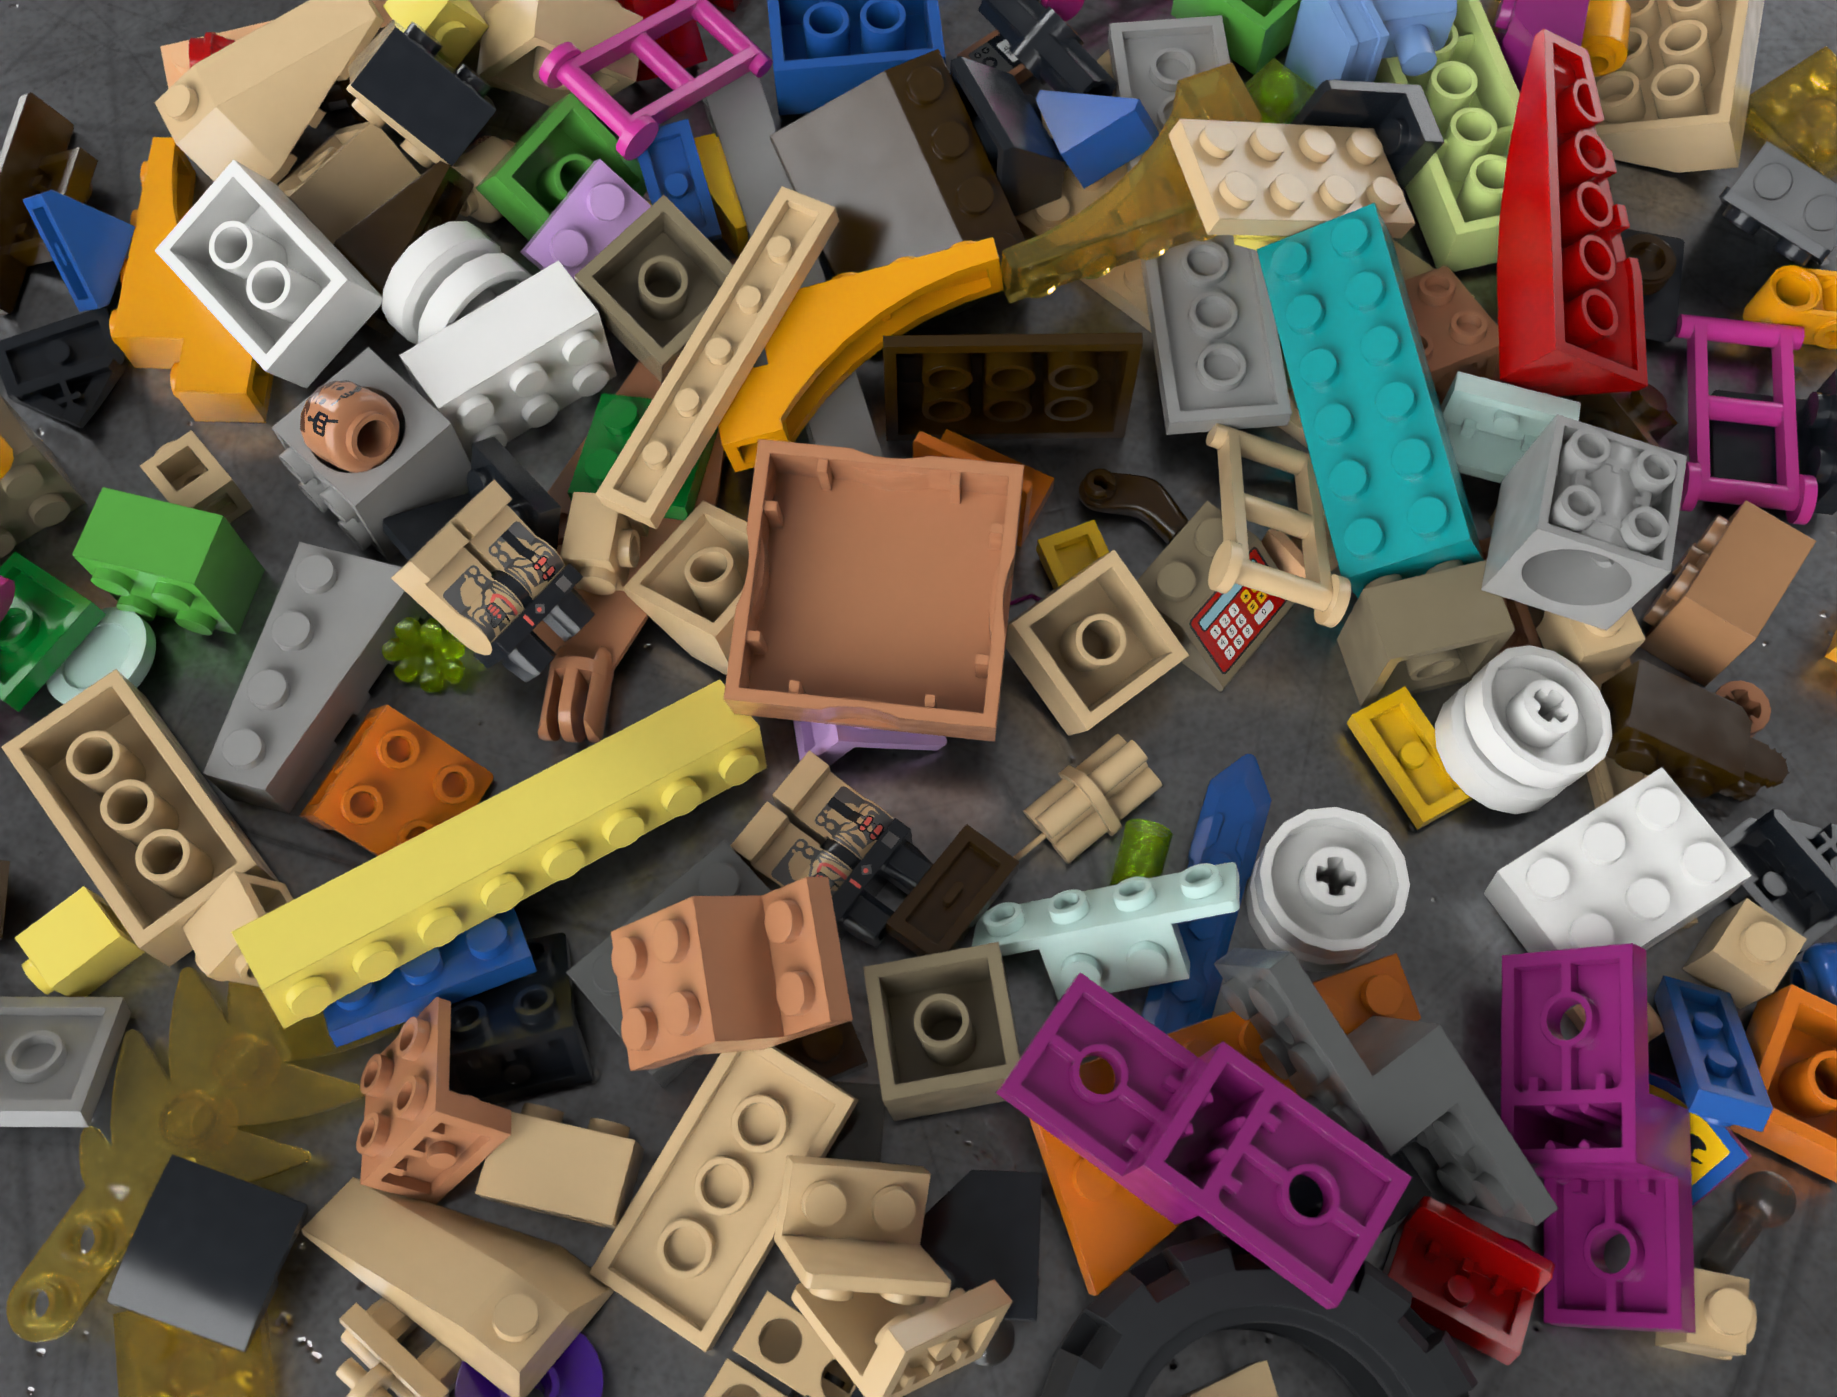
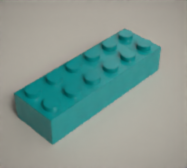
M1375 203L1257 249L1340 574L1350 580L1351 591L1359 598L1362 590L1368 583L1383 576L1398 574L1402 576V579L1424 575L1432 567L1450 560H1461L1464 565L1484 561L1392 236Z

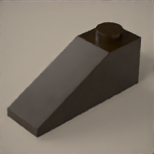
M440 160L336 239L333 245L383 297V288L391 269L405 250L428 230L449 221H455L474 184L452 166ZM382 305L365 323V325L392 339L396 332V329L388 323L382 310Z

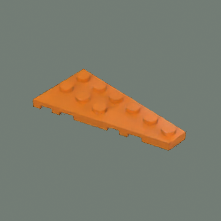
M1397 953L1312 982L1346 1036L1373 1015L1419 1021L1421 1019ZM1234 1010L1167 1033L1169 1037L1198 1058L1224 1041L1298 1095L1289 1079L1284 1080L1280 1078L1264 1060L1259 1049V1045L1264 1041L1250 1019L1248 1021L1242 1019ZM1099 1057L1080 1064L1079 1075L1083 1085L1089 1091L1095 1094H1107L1112 1091L1115 1084V1073L1106 1060ZM1029 1118L1088 1293L1097 1296L1183 1222L1176 1225L1170 1222Z

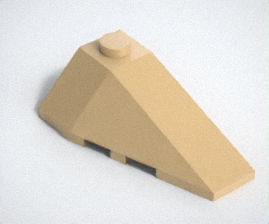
M308 0L194 64L155 102V105L176 145L213 181L220 176L234 159L277 184L288 174L297 160V157L291 151L306 127L310 125L316 129L326 114L319 107L335 81L348 79L349 66L371 43L384 20L372 0Z
M355 1177L302 1228V1233L307 1239L510 1397H527L614 1293L613 1289L589 1274L590 1267L558 1244L427 1201L415 1200L360 1184V1179Z

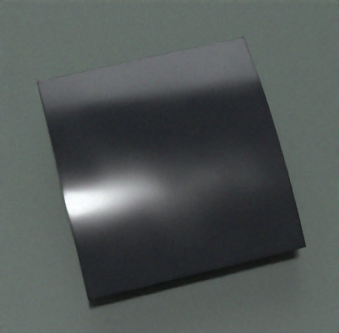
M172 1154L135 1229L106 1301L111 1305L246 1354L279 1285L277 1277L309 1212L308 1204Z

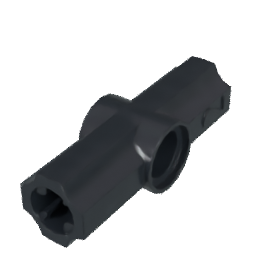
M982 0L978 9L979 12L1012 45L1009 50L1043 85L1048 83L1054 91L1112 96L1117 82L1082 47L1084 42L1050 6L1045 9L1039 3V0Z

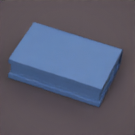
M1301 0L1283 68V75L1300 109L1303 108L1313 95V92L1325 80L1339 79L1344 81L1374 82L1389 33L1372 0Z

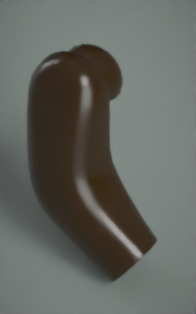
M1097 468L1087 473L1079 485L1080 499L1087 508L1097 512L1138 518L1148 524L1167 544L1174 539L1189 521L1164 486L1155 479L1146 476L1112 473L1106 469Z

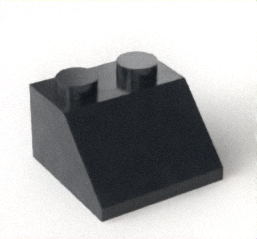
M393 19L349 66L350 86L453 166L497 110L493 101L486 96L492 87L466 64L462 63L456 71L440 58L437 53L443 46L418 24L412 21L408 28L405 29Z
M962 56L951 60L950 75L1014 216L1016 217L1062 197L1064 172L1068 170L1069 166L1061 156L1054 139L1050 138L1044 128L1041 111L1035 98L1031 94L1025 95L1014 76L1010 73Z

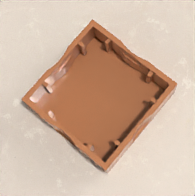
M758 439L746 528L749 547L748 570L735 610L724 692V701L732 712L739 715L995 742L1022 499L1024 465L938 456L909 459L885 458L860 452L853 448Z

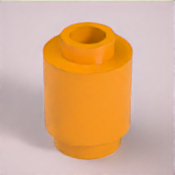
M1589 0L1581 47L1588 50L1594 77L1607 75L1618 70L1627 59L1631 8L1626 0Z

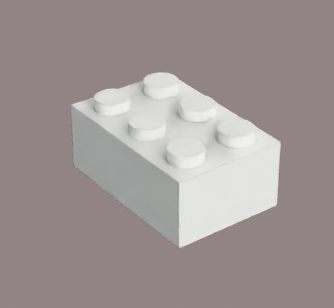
M234 159L154 250L265 372L306 389L382 305V295L275 183Z
M559 260L399 355L417 392L452 423L470 463H472V443L495 437L505 447L509 441L530 428H538L549 423L558 411L579 398L596 394L604 388L610 379L617 376L599 312Z
M1661 767L1498 870L1486 888L1484 895L1528 953L1634 943L1648 950L1727 899L1751 877V874Z

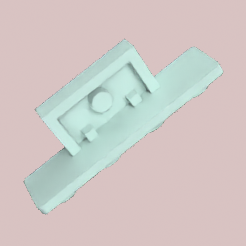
M1457 371L1442 402L1441 410L1459 473L1501 483L1557 414L1579 421L1581 403Z
M1234 862L1218 865L1203 863L1191 866L1183 872L1158 877H1131L1117 885L1087 891L1066 890L1051 898L1021 904L1015 902L1001 903L986 910L976 923L972 947L999 942L1002 956L1039 949L1058 1001L1080 972L1108 993L1190 979V961L1177 923L1236 912L1240 907L1238 869Z

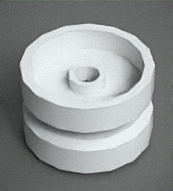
M449 221L428 230L413 242L392 267L383 288L382 310L388 323L408 341L417 345L530 278L532 275L517 261L502 253L500 246L478 227L468 221Z
M1531 645L1507 648L1488 662L1473 676L1470 682L1460 688L1443 704L1435 722L1436 749L1449 776L1466 795L1489 809L1510 814H1521L1540 809L1567 786L1574 783L1606 757L1613 737L1610 711L1595 683L1578 665L1557 652Z
M1339 807L1308 809L1283 822L1268 841L1254 864L1245 893L1249 923L1267 950L1292 951L1304 970L1314 973L1344 970L1367 957L1392 930L1405 912L1410 881L1403 853L1389 832L1369 817Z

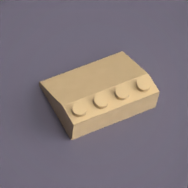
M1626 0L1631 8L1627 59L1618 70L1607 75L1594 77L1604 115V121L1595 127L1597 135L1605 143L1607 149L1612 150L1614 160L1676 173L1738 168L1765 0Z

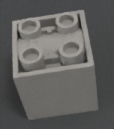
M368 347L326 383L349 380L385 397L396 410L400 424L399 438L395 446L399 448L391 458L371 470L349 473V471L338 468L316 456L305 444L300 431L301 412L308 398L271 428L286 449L278 457L300 481L298 487L321 512L324 513L329 508L340 519L338 522L339 527L361 550L364 551L368 546L372 545L389 561L400 550L383 532V519L466 494L469 491L467 473L471 470V463L452 423Z
M1557 414L1501 481L1481 590L1608 630L1671 572L1687 456Z

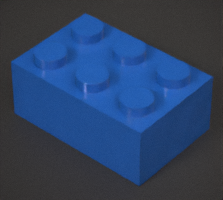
M767 0L778 115L810 113L881 72L936 49H939L946 64L938 0Z

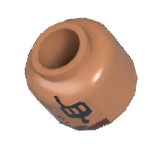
M349 380L330 381L318 387L307 399L301 412L300 431L305 444L316 456L352 473L368 471L383 464L393 453L399 438L400 424L396 410L385 397Z

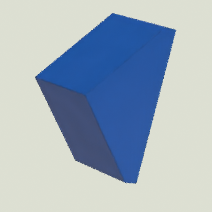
M1040 90L1035 99L1061 156L1084 189L1157 145L1161 136L1140 99Z
M54 190L22 199L79 312L99 309L109 305L135 226Z

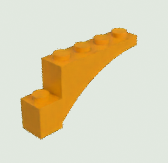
M153 137L148 161H144L141 165L140 180L142 192L139 207L133 210L130 218V224L135 226L132 235L128 258L124 259L120 271L122 289L118 309H114L110 315L109 329L111 338L135 368L171 369L170 383L172 392L181 401L194 421L266 423L274 375L264 371L154 251L192 208L196 171L186 154L176 145L173 137Z
M994 238L980 241H961L943 251L920 257H901L886 266L860 273H841L830 281L800 288L765 346L768 364L751 369L718 425L722 446L734 471L738 472L755 467L758 439L795 442L803 428L824 401L859 366L883 348V336H901L924 321L963 303L1003 291L1000 261Z

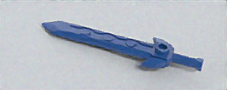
M1245 754L1209 781L1187 856V868L1203 863L1213 865L1228 862L1236 863L1239 873L1240 905L1247 880L1252 875L1272 802L1257 759L1252 754ZM1239 909L1232 913L1177 923L1190 961V979L1149 986L1141 1013L1144 1019L1167 1034L1212 1018L1223 979L1214 963L1227 954Z

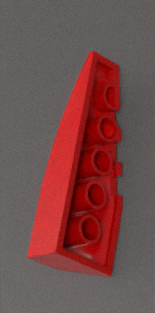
M1542 29L1534 37L1519 95L1507 156L1500 210L1497 258L1500 380L1553 396L1639 391L1648 386L1642 275L1638 258L1626 257L1621 232L1630 228L1625 205H1614L1608 178L1617 173L1612 150L1607 149L1605 143L1597 135L1595 127L1604 121V115L1587 49L1546 29Z

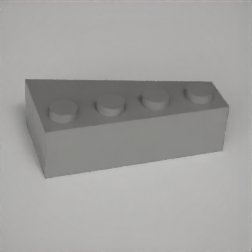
M299 542L203 772V775L227 797L288 814L292 811L337 746L334 739L352 714L359 715L371 697L368 693L369 689L388 663L393 665L407 646L404 639L418 619L422 618L425 620L429 614L391 579L402 567Z

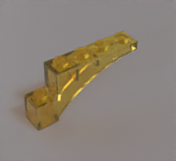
M1232 62L1178 80L1172 113L1159 136L1138 163L1107 193L1077 215L1043 234L1002 250L1001 275L1003 291L1009 304L1027 297L1032 299L1041 298L1052 293L1057 287L1082 278L1096 279L1104 276L1114 267L1137 259L1151 260L1161 256L1169 248L1193 240L1206 241L1217 236L1207 235L1168 135L1179 119L1261 123L1262 116Z

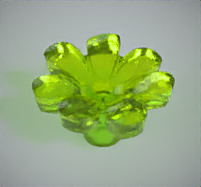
M406 617L394 627L398 637L389 639L382 646V655L385 659L389 661L401 660L394 671L396 676L404 682H411L417 675H420V685L425 692L434 693L442 690L444 678L456 684L464 676L465 666L459 657L465 654L466 646L436 619L430 618L421 626L414 618Z

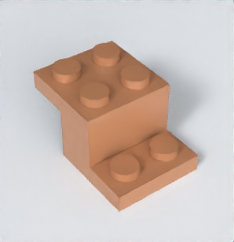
M805 877L762 896H692L611 932L613 944L611 961L618 980L623 1016L621 1034L623 1042L627 1047L630 1071L656 1069L694 1055L763 1050L853 1020L828 877Z

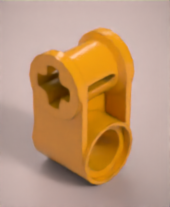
M1785 265L1776 269L1744 308L1743 320L1801 326L1805 330L1803 344L1816 345L1825 349H1837V271L1804 268L1796 265Z

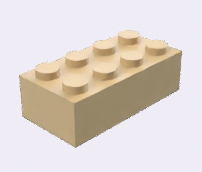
M117 669L1 746L138 948L169 967L193 950L182 927L233 871L279 882L147 697Z

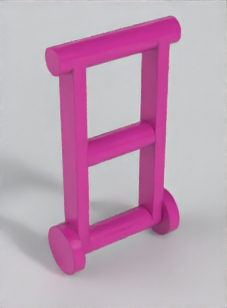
M675 0L674 4L584 52H581L571 42H564L554 48L545 58L539 70V78L551 89L562 85L567 87L619 136L616 144L617 152L626 160H633L651 145L661 123L751 71L757 78H760L772 66L773 60L708 0ZM692 19H695L734 55L696 78L654 41ZM630 53L636 55L673 90L632 115L590 77V75Z
M1680 314L1678 316L1675 337L1687 339L1689 462L1686 461L1680 511L1691 512L1698 500L1742 505L1747 500L1757 507L1786 510L1787 520L1791 524L1806 525L1810 521L1816 507L1818 484L1814 476L1799 474L1793 350L1798 351L1802 347L1805 335L1804 327ZM1707 341L1771 348L1774 402L1709 395ZM1709 420L1775 427L1777 484L1711 477Z

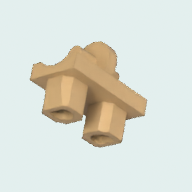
M383 1297L372 1304L366 1311L356 1302L339 1318L340 1323L346 1328L341 1336V1342L371 1369L367 1372L352 1357L339 1367L336 1375L351 1389L346 1397H393L387 1391L389 1388L399 1397H449V1393L455 1388L457 1374L463 1360L437 1339L415 1359L400 1343L418 1325Z

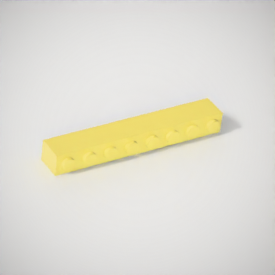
M719 679L231 933L283 1029L304 1018L322 1012L328 1005L370 982L385 978L396 968L431 949L448 944L459 934L494 915L509 911L520 901L555 882L570 878L581 868L616 849L629 846L640 836L664 823L688 814L701 803L725 790L747 782L755 774L767 768L760 726L752 716L739 715L732 712L724 701L725 684Z

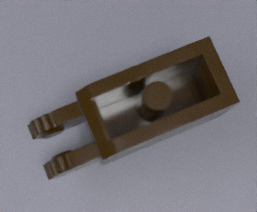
M1639 659L1602 683L1600 692L1610 711L1613 736L1606 756L1615 760L1624 769L1642 772L1649 776L1662 767L1687 797L1703 800L1718 792L1726 797L1732 796L1734 800L1739 799L1740 802L1755 797L1756 793L1763 786H1766L1768 789L1783 783V779L1790 773L1786 763L1787 759L1782 757V753H1778L1775 748L1771 750L1769 745L1750 737L1751 720L1742 706L1642 659Z

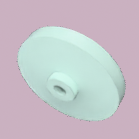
M117 607L101 609L106 616L47 680V688L51 695L60 703L65 704L115 669L137 688L149 672L155 657L156 639L150 625L135 612L122 611Z

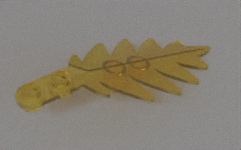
M191 967L183 968L179 975L173 1000L170 1023V1078L143 1034L134 1029L126 1032L117 1062L112 1092L111 1145L97 1127L89 1126L81 1132L79 1163L81 1176L86 1187L22 1273L9 1294L6 1313L9 1325L15 1334L29 1342H49L60 1338L73 1327L124 1256L146 1205L172 1154L249 1183L275 1176L308 1163L311 1159L309 1151L238 1130V1127L299 1119L330 1111L363 1099L365 1094L361 1093L360 1085L285 1062L315 1059L341 1053L399 1030L401 1024L336 1048L328 1032L323 1011L283 1029L260 987L229 981L227 1018L197 970ZM91 1228L95 1237L94 1244L89 1252L83 1254L80 1247L81 1237L85 1229ZM44 1291L48 1297L49 1304L44 1315L39 1318L36 1315L35 1304L39 1293Z

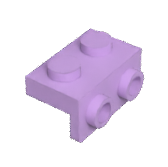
M601 159L595 160L520 253L540 270L559 260L575 281L574 276L650 208L651 205Z

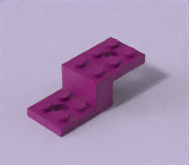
M1634 943L1502 955L1501 1120L1537 1176L1544 1178V1187L1558 1207L1554 1213L1544 1220V1257L1555 1263L1553 1277L1544 1286V1323L1564 1327L1696 1334L1690 1113L1687 1108L1649 1093L1646 950ZM1581 1004L1586 1015L1585 1025L1577 1036L1565 1040L1560 1028L1561 1019L1570 1007ZM1621 1233L1629 1242L1631 1250L1630 1259L1625 1268L1617 1273H1612L1605 1263L1604 1249L1611 1237Z
M1081 972L1073 979L996 1092L1004 1100L1176 1225L1197 1216L1202 1217L1326 1309L1337 1308L1412 1179L1410 1175L1224 1041L1198 1058ZM1097 1056L1103 1058L1111 1065L1115 1073V1084L1110 1093L1095 1094L1083 1085L1079 1075V1067L1083 1058ZM1296 1175H1304L1313 1179L1322 1191L1323 1206L1315 1218H1307L1299 1214L1291 1204L1289 1186Z

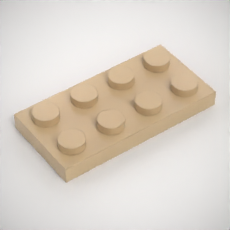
M1179 119L1168 135L1207 235L1291 236L1375 203L1392 238H1403L1415 225L1403 191L1395 178L1384 153L1382 143L1378 139L1374 128Z
M774 1046L763 1050L720 1053L589 1274L704 1352L713 1349L775 1244L774 1235L787 1155L825 1158L859 1099Z

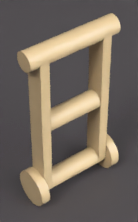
M1216 423L1207 434L1206 445L1216 448L1218 452L1223 542L1217 549L1210 566L1208 576L1209 588L1226 594L1232 589L1234 584L1248 587L1313 608L1316 623L1330 628L1335 627L1347 610L1351 597V582L1346 577L1336 574L1331 575L1322 500L1310 454ZM1241 457L1294 474L1298 510L1244 493ZM1246 521L1301 538L1306 578L1250 561Z

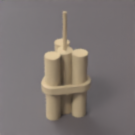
M1116 734L1076 768L1068 765L1058 773L1061 780L1023 810L1030 822L1042 833L1013 857L1019 861L1047 838L1061 858L1069 864L1106 832L1111 836L1117 833L1122 828L1120 821L1163 786L1160 779L1148 767L1146 762L1148 758L1139 745L1133 740L1126 742L1119 734Z

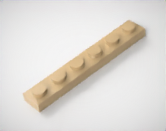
M781 186L596 492V496L602 505L654 529L658 528L839 223L836 207Z

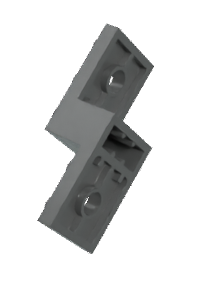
M1234 948L1214 963L1225 981L1221 985V991L1225 1000L1238 1016L1246 1021L1250 1019L1264 1042L1259 1045V1049L1269 1067L1280 1078L1284 1080L1289 1079L1301 1098L1376 1152L1392 1156L1416 1137L1418 1139L1416 1142L1423 1147H1427L1440 1166L1436 1174L1442 1187L1457 1203L1463 1206L1471 1205L1490 1211L1498 1217L1506 1216L1538 1226L1558 1209L1440 1024L1373 1015L1346 1036L1292 951Z

